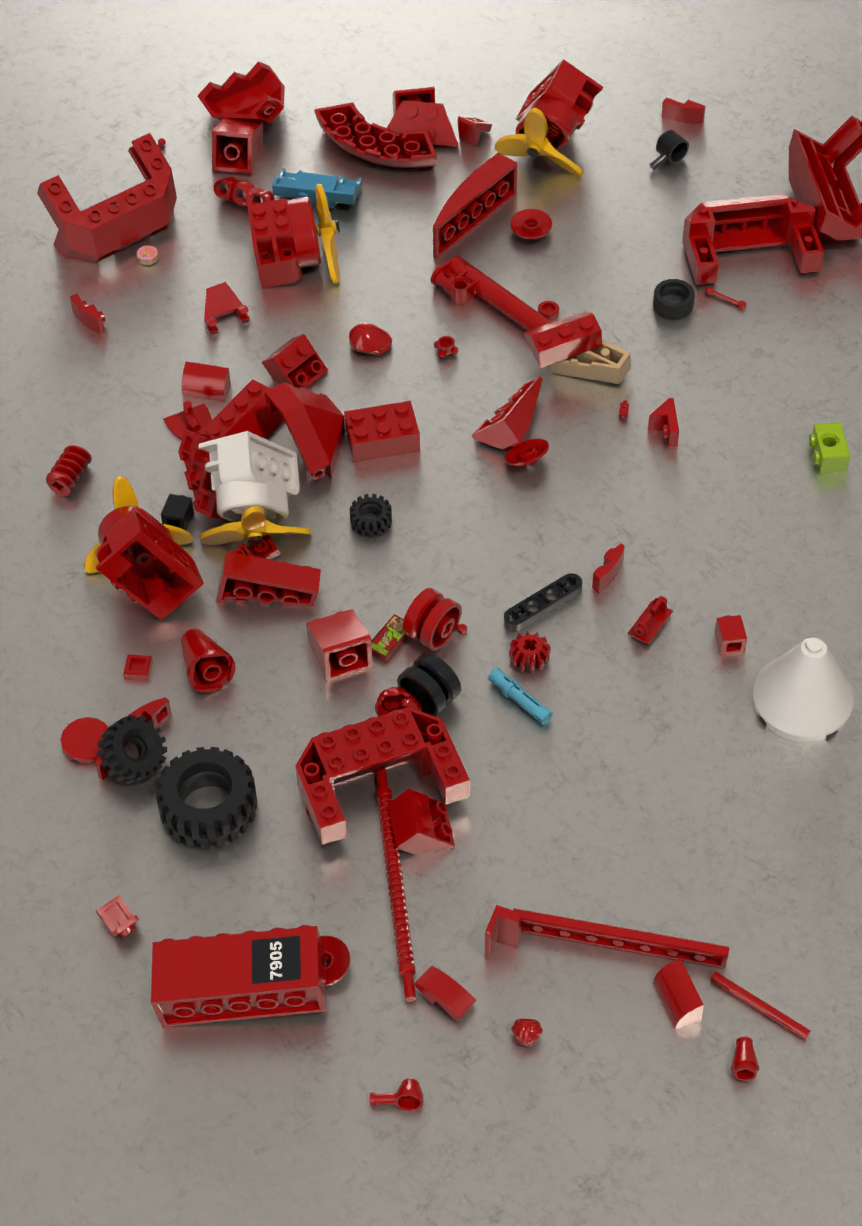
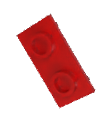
M660 596L651 601L627 634L649 645L673 613V610L667 608V599Z

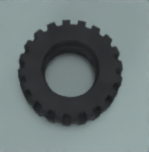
M198 747L196 751L190 752L188 750L183 752L180 758L176 756L170 761V767H164L161 777L158 778L156 784L157 805L166 831L170 835L174 834L175 840L180 843L186 841L187 846L194 848L197 845H202V848H210V845L216 844L217 847L225 845V842L228 840L233 842L238 839V834L240 832L242 834L245 833L249 828V823L254 821L258 803L255 781L249 765H246L240 756L236 755L234 757L233 752L226 749L220 751L219 747H211L210 749ZM206 786L220 787L230 793L222 803L212 808H194L184 802L193 791Z

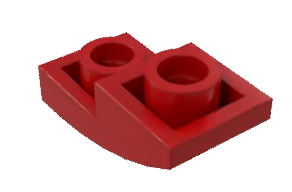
M666 97L662 103L661 117L680 123L702 124L704 122L706 106L691 100H687L683 104Z
M78 294L70 296L72 311L78 320L92 331L104 334L103 324L106 323L102 311L98 312L94 304L88 306L85 300L82 301Z
M269 535L262 536L263 541L260 543H253L248 547L243 543L232 551V553L262 557L269 560L281 554Z
M622 543L605 553L603 566L598 567L593 573L592 588L598 594L615 579L622 567L625 549Z
M431 966L413 984L431 1004L437 1001L455 1021L476 1001L459 983L434 966Z

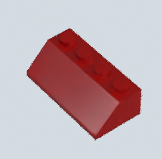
M252 379L200 433L222 438L248 431L268 439L285 421L278 410L271 413L266 407L265 391L271 388Z

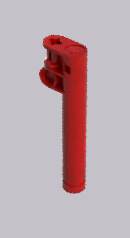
M454 256L432 273L431 283L434 286L440 285L443 287L444 291L451 296V302L455 305H466L479 296L527 331L552 323V321L460 256Z

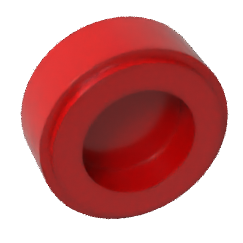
M544 301L539 304L538 312L550 321H554L559 316V306L553 301Z

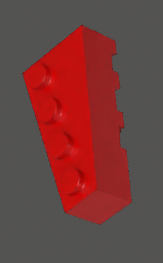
M226 551L218 583L216 603H224L225 599H233L239 604H246V600H259L260 604L270 605L274 601H281L283 605L314 606L319 592L321 569Z

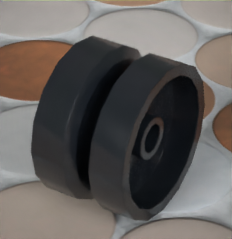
M424 653L418 657L412 667L406 668L397 679L398 687L404 688L415 697L422 707V712L435 717L445 709L447 703H451L461 692V683L452 668L444 660L431 653Z

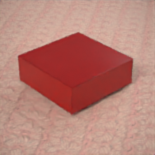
M128 654L123 673L124 679L149 681L153 663L152 656Z

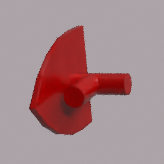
M190 401L183 403L184 411L163 418L169 430L181 440L184 430L201 432L212 421L205 403L192 408Z

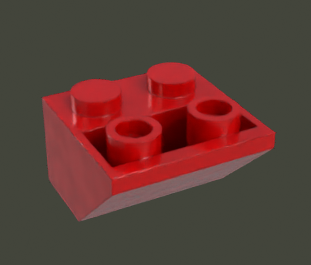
M305 334L291 338L261 362L275 382L278 384L286 382L295 388L302 387L306 389L328 371Z
M407 789L388 803L396 848L412 854H421L451 849L455 846L452 835L453 831L448 817V808L445 802Z

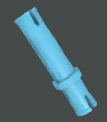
M498 667L491 671L488 680L500 688L505 697H510L542 725H545L552 718L553 712L525 691L516 679L512 680Z

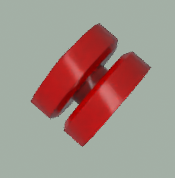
M426 588L419 593L409 606L402 624L403 632L414 640H420L422 645L430 650L437 651L449 641L455 632L462 615V607L450 598L444 599L442 593L435 589Z

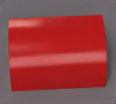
M186 361L182 374V396L225 402L231 388L229 368Z
M677 959L663 967L653 980L675 1029L701 1021L704 1004L682 959Z

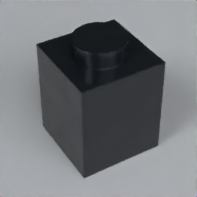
M169 494L161 512L162 524L175 526L187 531L194 514L192 498L184 495Z

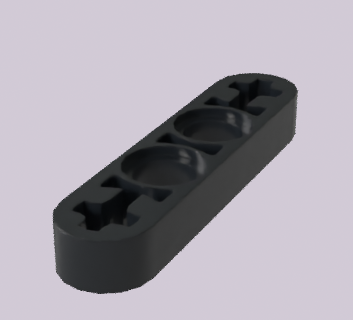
M574 573L566 574L509 608L504 613V627L511 632L521 631L574 599L582 591L581 577ZM550 593L557 594L559 598L556 600H549L546 596ZM537 605L540 607V610L532 612L527 607Z

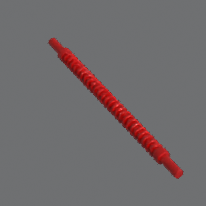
M378 767L376 768L378 783L376 798L378 800V812L380 813L379 818L381 819V831L383 832L381 837L383 838L384 857L387 864L385 869L387 870L386 875L389 877L387 882L389 884L388 889L390 890L391 910H393L391 915L394 917L392 922L394 923L393 929L395 930L394 936L396 937L395 943L397 944L396 950L398 951L397 957L399 958L397 961L399 964L398 971L399 975L403 978L405 1000L412 1002L416 1000L415 986L413 985V976L416 973V969L413 964L414 958L412 957L410 930H408L410 925L407 923L409 918L406 916L408 911L406 910V897L404 896L403 877L401 876L403 872L400 870L402 867L400 864L401 858L399 857L400 852L396 848L388 803L392 801V791L388 788L386 768Z

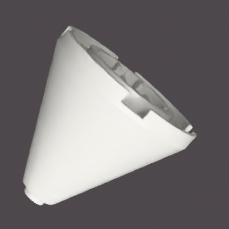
M812 637L794 646L767 664L759 672L753 686L752 703L756 715L762 717L767 723L766 727L773 733L792 741L817 742L825 740L827 735L835 731L837 733L846 726L852 713L854 695L848 679L826 644L821 639Z

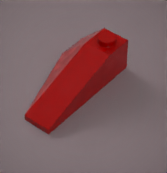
M539 376L523 384L508 398L509 402L494 411L495 416L490 421L488 419L485 420L471 435L472 438L502 450L509 446L514 448L524 441L523 437L530 427L543 380L542 377Z

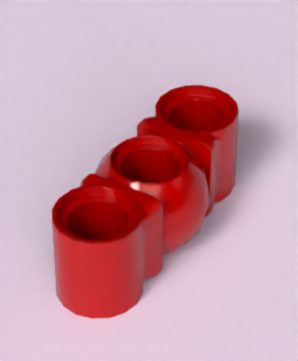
M234 177L217 180L213 186L217 197L226 198L228 201L233 200L235 204L241 207H247L246 194L244 197L243 191L250 193L252 204L261 203L260 197L263 202H266V194L270 195L271 201L275 200L274 194L270 190H262L260 187L255 188L249 181L237 180Z

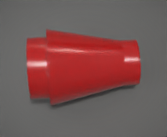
M739 1037L736 1040L731 1071L736 1079L750 1081L756 1078L760 1068L754 1051L753 1040L749 1037Z

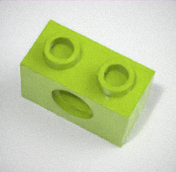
M842 423L814 424L813 432L809 434V446L814 449L813 461L814 464H818L819 472H846L850 461V453Z

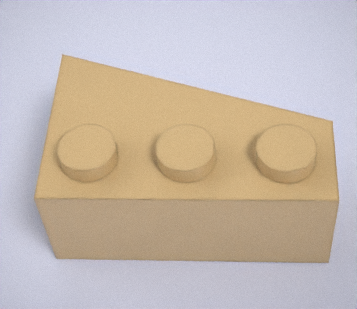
M602 340L601 347L551 364V374L620 384L631 369L630 352Z

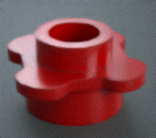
M442 336L438 341L434 342V348L438 350L437 355L439 357L458 353L455 341L450 336Z

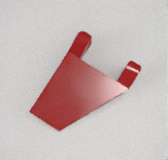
M226 282L206 289L204 322L210 334L218 332L216 319L236 311L242 322L250 319L247 314L249 312L248 307L241 303Z

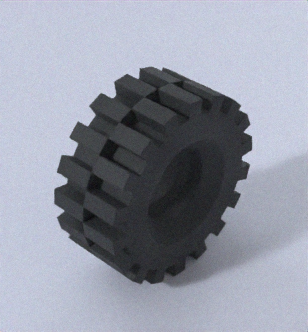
M130 715L127 718L125 716L102 733L101 737L103 739L99 741L98 747L103 749L98 752L99 757H104V761L101 762L103 768L105 766L110 768L107 773L110 776L113 774L117 775L115 780L122 781L125 779L127 784H131L134 781L139 783L162 768L161 764L166 760L163 754L167 752V747H163L162 744L166 742L165 736L160 738L158 733L161 732V729L159 727L156 729L152 727L153 721L144 722L145 717L143 716L138 718L135 715ZM126 741L132 742L137 747L139 752L137 759L131 758L126 753L124 747Z

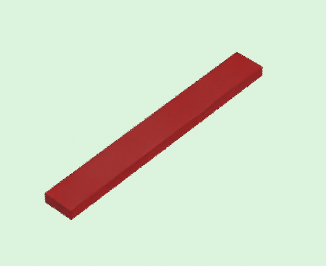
M513 909L522 913L521 932L674 960L681 958L685 962L726 968L730 948L727 946Z

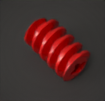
M75 445L65 447L63 453L51 468L50 473L46 476V483L49 488L60 496L70 495L71 490L75 487V483H78L79 477L83 475L84 470L87 469L88 464L92 461L89 452Z

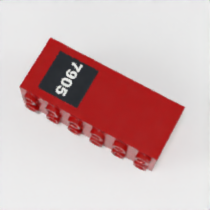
M301 925L298 928L291 929L273 928L270 931L261 932L249 930L241 934L230 935L220 933L211 937L192 936L189 939H164L160 942H153L151 1004L162 1027L326 1012L325 950L318 927Z

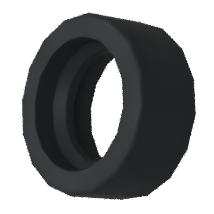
M664 280L654 290V309L658 314L666 318L680 319L686 317L692 312L694 307V289L683 280ZM678 295L683 297L685 301L671 303L665 301L662 297Z

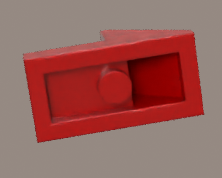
M458 116L457 119L459 139L473 146H477L482 131L490 132L492 127L491 123L476 117Z
M674 398L667 399L651 413L648 422V431H662L663 438H667L668 447H678L679 427Z

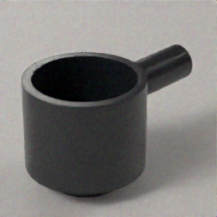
M668 130L658 138L656 144V151L660 156L649 164L651 169L656 170L667 160L672 164L681 161L688 152V141L674 130Z

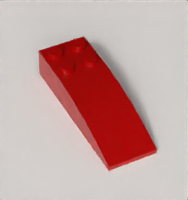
M498 152L478 169H475L458 186L445 203L433 225L434 259L437 260L517 195V162Z

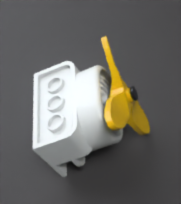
M248 431L199 443V449L209 452L210 462L205 464V470L211 473L212 490L216 492L217 513L222 518L233 521L232 523L203 532L200 535L201 544L220 545L241 542L247 539L249 543H260L263 541L262 536L281 533L311 535V529L275 524L289 516L288 497L299 493L300 485L296 452Z

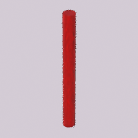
M716 971L712 975L711 982L799 1037L806 1040L810 1035L811 1030Z

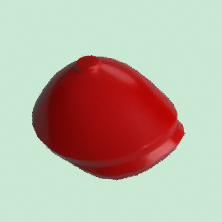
M368 322L355 325L349 332V343L352 349L357 352L381 355L387 352L392 345V338L388 332Z

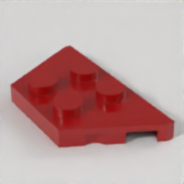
M403 100L387 126L389 132L393 133L427 130L433 145L457 147L459 145L444 104Z

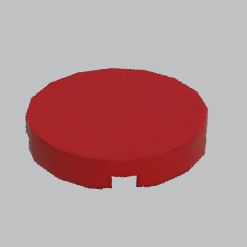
M90 717L80 718L71 722L63 730L60 739L64 754L68 759L79 761L82 764L96 762L101 748L98 747V743L103 739L101 735L107 730L108 726L105 722Z

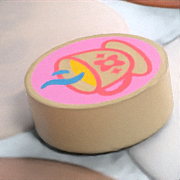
M146 245L137 250V259L140 264L152 265L158 261V250L154 246Z

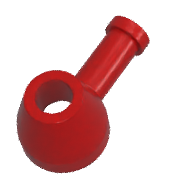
M408 1078L403 1080L396 1093L370 1092L371 1107L395 1104L402 1110L416 1111L423 1106V1092L419 1082L415 1079Z

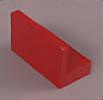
M496 905L485 931V958H491L497 942L518 949L521 941L522 913Z

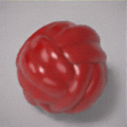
M516 1019L511 1028L514 1038L523 1046L533 1045L540 1039V1035L543 1033L539 1020Z

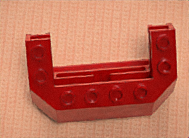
M853 116L824 144L796 129L793 130L789 145V182L796 200L815 207L814 226L820 240L841 241L862 238V203L860 204L846 166L862 151V121Z
M151 133L131 142L133 146L128 150L146 181L83 211L79 210L59 175L40 183L37 194L59 229L53 245L65 258L97 263L168 228L177 199L172 169Z

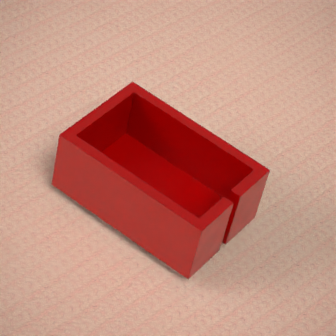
M411 400L344 411L345 431L353 463L420 452V432Z

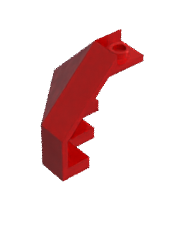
M258 61L246 76L233 72L222 86L209 82L198 94V98L213 118L219 120L232 118L271 123L284 109L285 86L269 65Z
M286 382L265 391L267 409L271 413L278 410L282 414L302 457L306 483L308 484L326 474L332 479L345 433L344 415L327 395L322 393L318 395L313 393L312 390L302 387L295 388Z
M184 430L178 453L180 460L184 461L187 471L184 474L189 490H193L195 511L210 518L228 520L222 518L217 513L216 492L212 490L211 473L205 470V464L210 462L209 452L199 449V443L220 437Z

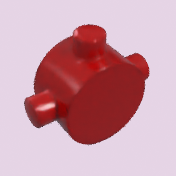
M626 400L620 403L619 416H621V419L628 417L629 403Z

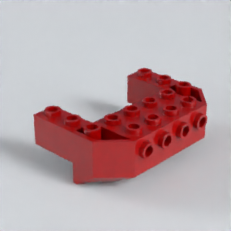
M785 194L700 203L685 218L682 238L695 284L717 283L719 262L716 252L790 244L800 273L821 271L824 250L814 226L815 207L804 204Z
M407 707L393 710L379 717L368 718L360 723L345 725L341 729L331 732H323L311 738L295 767L297 784L306 814L310 813L322 845L347 837L346 820L336 798L334 787L376 774V768L385 767L388 770L416 761L422 776L433 775L445 805L470 797V779L442 719Z

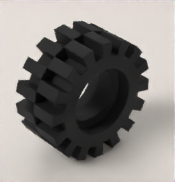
M364 494V499L359 496L357 501L354 500L352 502V506H350L351 528L355 529V533L359 534L361 532L362 537H366V534H369V538H374L373 534H377V537L381 536V531L386 533L388 528H391L392 507L387 499L384 500L383 496L380 495L377 498L376 494H372V497ZM367 513H376L379 515L378 517L373 519L363 517V515Z

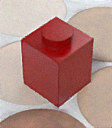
M727 615L717 618L714 633L720 655L745 653L747 636L741 615Z

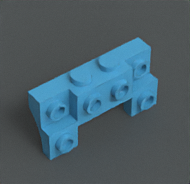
M282 168L280 175L274 178L272 190L273 194L277 196L293 197V199L309 197L312 206H316L315 185L322 184L328 208H334L335 203L354 205L355 198L359 196L362 177H359L357 181L345 179V175H342L338 184V176L302 172V170H299L297 173H289L285 171V168Z

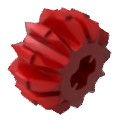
M527 630L525 636L518 634L516 639L511 641L509 650L510 660H512L514 667L520 666L522 672L525 669H529L533 673L534 668L542 671L544 664H548L551 647L550 644H547L546 637L539 638L538 632L530 635Z

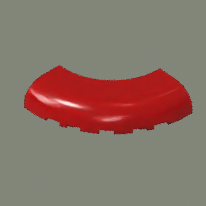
M353 102L314 109L318 123L325 134L344 151L359 159L395 168L433 167L437 164V155L427 130L400 131V133L389 132V128L366 122L365 117L357 110Z

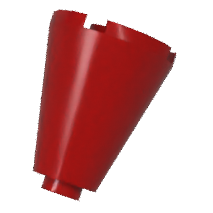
M191 629L183 634L181 645L187 678L191 686L199 692L211 693L223 688L222 684L227 680L229 682L232 680L236 667L232 656L200 629Z

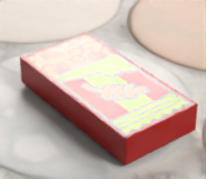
M395 614L371 640L372 655L384 662L391 658L409 637L403 632L402 624L404 619Z

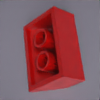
M583 311L524 332V336L540 368L602 346V330L594 314L588 311Z

